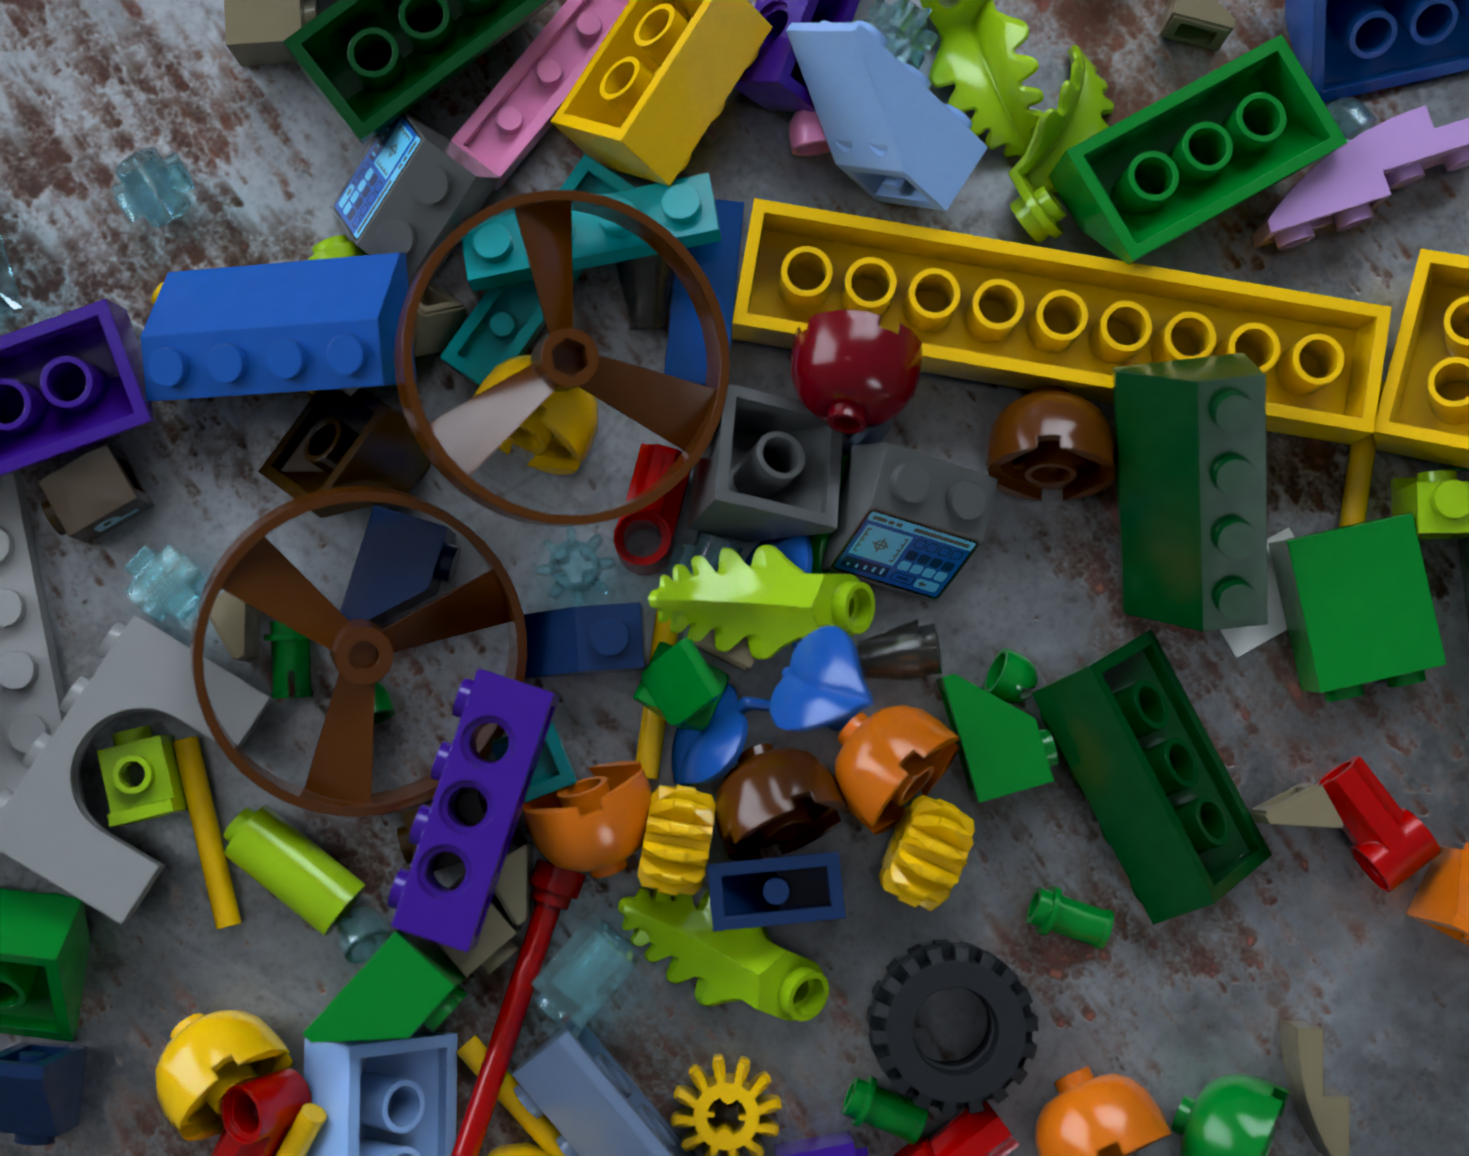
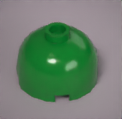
M1238 1073L1224 1074L1209 1081L1197 1099L1184 1095L1171 1126V1132L1182 1136L1179 1156H1268L1275 1138L1274 1132L1276 1127H1274L1277 1116H1283L1290 1090L1260 1077Z

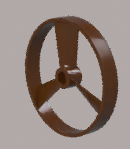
M544 190L525 193L504 199L467 219L435 249L417 273L406 295L400 313L395 340V372L401 405L418 444L430 462L446 480L479 505L519 522L540 526H583L614 520L634 513L668 493L686 477L710 444L723 412L729 384L730 358L724 318L717 297L697 261L675 236L650 216L630 205L590 192ZM572 210L601 217L632 232L652 247L676 273L695 307L702 328L707 363L706 386L600 355L593 339L584 331L573 328ZM515 213L548 335L542 338L534 347L530 358L531 365L433 421L428 422L418 396L412 358L413 331L424 290L443 257L464 236L497 218ZM576 387L583 389L683 450L667 472L652 486L618 506L592 514L562 515L531 510L493 494L470 477L553 391L566 392Z
M371 486L337 487L300 496L276 507L244 530L226 549L207 579L196 607L191 635V667L198 702L215 741L227 758L253 783L278 799L316 813L351 817L374 816L401 811L434 798L439 781L431 779V774L402 787L372 794L375 682L381 680L390 671L394 660L393 653L508 622L509 651L505 677L524 683L527 663V633L522 607L510 576L489 546L462 521L445 509L406 492ZM367 501L391 503L429 514L451 526L472 544L490 570L388 627L381 629L374 622L366 619L348 620L265 536L285 522L325 506ZM221 589L327 648L339 672L304 788L276 777L248 757L231 739L212 707L204 679L203 653L209 616ZM495 723L486 725L478 733L476 747L482 758L485 759L492 751V742L500 739L505 730L500 725Z

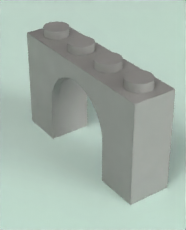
M135 614L127 626L118 621L110 629L97 651V654L104 659L91 679L88 680L81 676L72 685L59 707L60 710L66 713V716L52 736L43 732L31 745L21 763L22 766L29 770L13 792L5 788L0 793V852L120 924L126 923L131 919L165 865L109 832L90 814L80 789V768L88 746L95 736L110 723L124 716L142 712L169 715L215 741L198 702L191 667V648ZM203 656L204 679L212 707L231 739L242 749L273 701L266 694Z

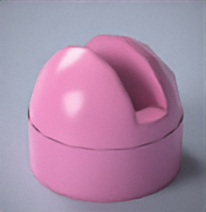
M805 110L796 111L789 122L791 153L796 156H814L831 152L817 113Z

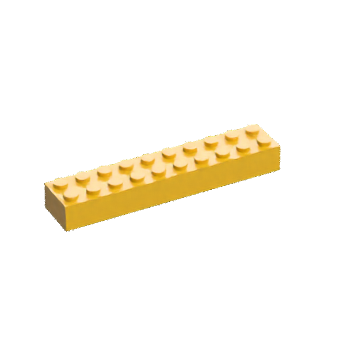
M754 198L732 321V339L792 349L796 330L798 327H800L802 332L807 330L810 317L818 313L835 310L868 311L881 315L879 327L889 329L898 334L901 323L914 332L922 342L923 359L921 372L1032 391L1043 386H1060L1085 400L1113 405V367L1245 353L1266 376V431L1350 445L1374 433L1392 307L1138 263L1128 265L1121 260Z

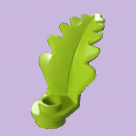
M919 0L941 37L940 46L929 73L931 84L935 88L955 85V89L947 104L956 107L963 113L975 110L971 118L972 127L970 130L976 136H979L985 130H989L985 139V144L989 150H995L1005 144L1003 155L1006 158L1015 155L1023 157L1032 139L1037 120L1043 114L1041 110L1032 109L1030 106L1039 104L1044 99L1043 92L1039 88L1028 87L1022 84L1024 80L1038 71V61L1034 57L1015 53V50L1029 37L1028 25L1020 19L1010 17L998 11L994 0Z
M1073 45L1068 50L1071 62L1070 81L1065 80L1060 89L1057 110L1049 108L1039 117L1025 155L1008 172L1009 177L1020 194L1019 197L1009 204L1010 208L1028 234L1039 244L1049 236L1057 239L1064 234L1059 221L1067 215L1063 206L1054 195L1057 190L1049 179V174L1067 149L1108 128L1109 126L1102 119L1101 115L1112 114L1114 110L1113 102L1103 94L1108 90L1107 82L1096 74L1097 68L1087 59L1077 45Z
M772 545L757 547L750 566L744 562L733 548H723L719 554L717 572H715L705 557L700 555L694 556L691 559L693 574L690 573L686 566L681 564L675 565L673 568V580L667 575H662L659 588L653 590L648 598L650 607L658 611L660 623H665L671 618V632L680 633L690 624L687 638L689 640L692 639L695 643L701 641L714 628L715 648L719 652L730 651L744 637H747L751 655L760 660L773 657L783 648L801 638H805L811 632L824 626H836L848 633L850 637L855 634H862L871 625L875 613L874 593L867 583L860 582L852 574L805 573Z
M646 887L639 888L634 897H623L618 903V910L624 915L621 925L622 929L626 931L635 929L630 938L632 945L640 947L651 942V945L644 953V957L648 962L655 963L671 956L672 959L666 972V979L673 984L697 977L695 999L705 1007L744 1001L759 1011L786 1021H808L818 1015L826 1004L829 995V984L820 966L807 957L773 943L765 926L713 931L709 889L705 892L697 906H694L692 895L677 894V896L671 899V895L658 893V890L654 889L650 897Z

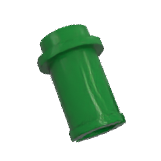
M270 621V634H264V641H271V698H289V671H294L295 698L312 697L310 639L279 621Z
M1052 885L1048 889L1038 887L1034 891L1027 909L1026 922L1036 926V933L1046 936L1051 931L1092 945L1093 948L1099 950L1104 948L1110 937L1114 923V913L1112 910L1101 909L1064 896L1060 887Z
M869 1076L866 1080L858 1077L852 1080L841 1109V1114L851 1118V1125L860 1127L862 1123H865L901 1138L911 1145H915L919 1140L929 1113L928 1110L915 1105L912 1100L877 1086V1078Z

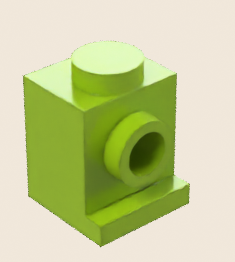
M1426 471L1417 473V477L1390 479L1392 515L1412 513L1419 541H1453L1469 537V481L1457 480V471Z
M142 726L112 734L114 746L97 750L111 813L107 814L110 827L131 825L188 810L172 743L175 741L174 735L153 736L151 726ZM134 762L139 763L145 772L143 782L137 787L133 786L129 766Z

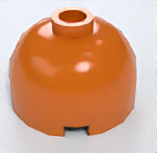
M908 705L882 708L870 717L863 712L854 716L844 726L837 738V741L843 747L836 757L834 767V779L848 805L849 811L874 835L888 831L901 820L905 810L902 805L909 802L920 790L923 795L927 796L946 773L959 750V746L955 743V741L959 740L958 736L928 712Z
M615 761L589 767L594 777L579 780L576 783L524 803V821L528 833L536 848L551 863L568 871H590L593 878H604L614 875L628 866L627 858L643 846L652 797L649 779L646 777L641 763L637 761Z
M1089 1066L1072 1072L1054 1082L1059 1094L1042 1107L1035 1124V1144L1039 1156H1129L1172 1134L1162 1109L1149 1090L1135 1079L1118 1073L1094 1077Z

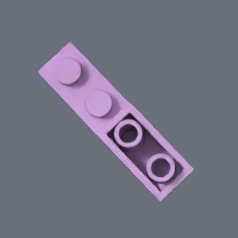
M1424 105L1392 117L1359 134L1311 169L1275 205L1251 236L1254 248L1276 242L1278 250L1292 248L1315 237L1314 229L1335 223L1338 232L1355 228L1374 219L1372 210L1391 195L1390 190L1409 185L1425 176L1423 169L1444 163L1446 171H1453L1468 166L1469 118L1434 128L1427 106Z

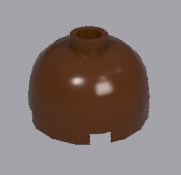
M1043 386L1035 389L1031 394L1018 398L1000 411L992 425L986 450V466L988 475L998 478L996 489L1006 495L1026 500L1042 501V490L1063 489V501L1074 500L1102 491L1111 485L1114 479L1116 448L1113 432L1106 418L1098 407L1079 395L1070 393L1063 387Z
M763 743L742 752L737 760L739 764L724 777L717 790L715 820L728 858L734 862L763 859L759 850L761 848L780 844V851L784 855L819 839L841 822L837 809L848 812V805L829 768L810 752L789 747L774 749L772 744Z

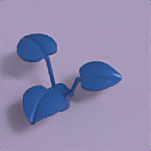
M805 535L760 541L745 560V563L750 566L757 547L772 545L805 573H811L813 563L811 541L809 536ZM824 626L811 632L803 640L799 639L790 644L795 649L790 660V666L782 670L784 678L776 686L771 700L754 697H743L738 700L735 687L727 683L705 730L676 729L671 755L672 773L675 783L684 786H703L717 780L733 767L740 757L747 739L748 722L744 714L751 710L770 712L773 722L778 727L787 732L799 733L825 726L833 731H841L860 711L872 706L874 701L862 676L857 649L849 634L836 626Z

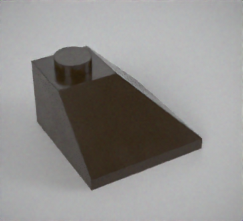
M357 387L317 390L258 472L294 499L320 490L348 486L382 487L408 493L413 485L426 475L431 462L418 444L407 419L388 404L362 388ZM347 502L325 506L311 512L320 518H325L381 504L382 502Z

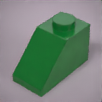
M957 674L936 679L950 730L959 738V740L955 741L959 746L957 754L972 802L980 803L1054 782L1050 767L1058 765L1059 762L1056 747L1048 728L1039 730L1036 718Z

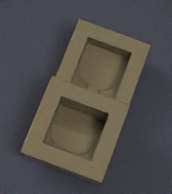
M1279 1019L1280 1044L1286 1080L1294 1107L1306 1134L1316 1150L1322 1155L1350 1156V1097L1331 1086H1324V1029L1305 1020Z

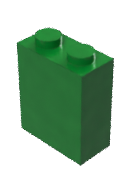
M1412 513L1382 517L1268 543L1302 691L1324 693L1326 702L1345 700L1364 695V683L1385 679L1388 688L1412 685L1427 680L1425 675L1426 669L1447 665Z

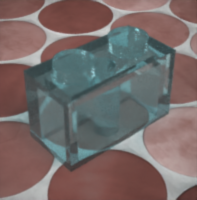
M593 911L531 983L541 992L535 1001L559 1024L566 1026L572 1020L583 1029L636 967L641 952Z

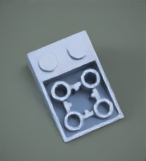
M825 20L820 21V23H791L786 32L835 164L877 202L947 211L988 148L970 130L972 121L956 107L942 103L929 90L931 82L927 76L917 68L900 62L887 50V38L874 26L860 20H856L854 23H831Z

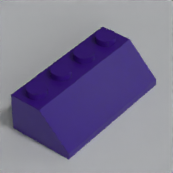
M105 298L0 336V477L154 422L152 401L147 402L142 350L125 308Z

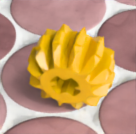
M678 784L676 787L660 785L652 793L637 874L643 887L658 890V893L677 896V894L695 895L702 887L716 810V803L711 794L697 791L695 787Z
M922 794L914 799L911 805L905 808L899 823H896L891 839L887 842L888 847L881 860L880 885L886 892L897 897L898 901L916 908L918 906L929 911L936 909L949 898L953 886L959 883L960 874L968 863V853L974 844L972 837L975 832L974 820L969 815L961 812L955 805L940 798L933 799Z
M723 1054L713 1055L712 1067L714 1075L711 1077L707 1075L701 1066L693 1064L689 1068L688 1074L698 1090L686 1085H677L673 1095L678 1102L688 1106V1108L679 1109L672 1113V1126L679 1128L693 1127L681 1140L682 1148L688 1152L694 1150L702 1142H705L706 1147L703 1156H717L719 1150H727V1156H740L739 1148L745 1146L752 1156H763L765 1153L764 1146L755 1133L767 1137H776L780 1130L779 1124L776 1121L764 1116L782 1108L780 1096L774 1094L760 1095L772 1082L771 1075L767 1071H763L747 1081L746 1077L750 1070V1059L745 1056H741L738 1059L734 1073H725V1058ZM720 1098L729 1105L738 1100L742 1104L738 1105L739 1120L732 1123L726 1117L719 1119L717 1122L711 1117L715 1116L714 1101Z

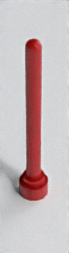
M537 859L530 879V884L535 886L531 898L537 900L451 1156L479 1155L561 909L568 910L571 899L578 900L586 877L585 874L568 871L555 866L553 863Z

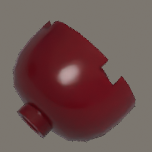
M835 310L818 313L810 317L807 330L802 332L800 327L796 330L791 353V376L799 401L817 418L827 422L830 428L841 433H860L865 428H873L896 418L914 396L921 373L923 359L922 342L910 328L900 323L899 332L896 334L889 329L879 327L881 315L868 311Z

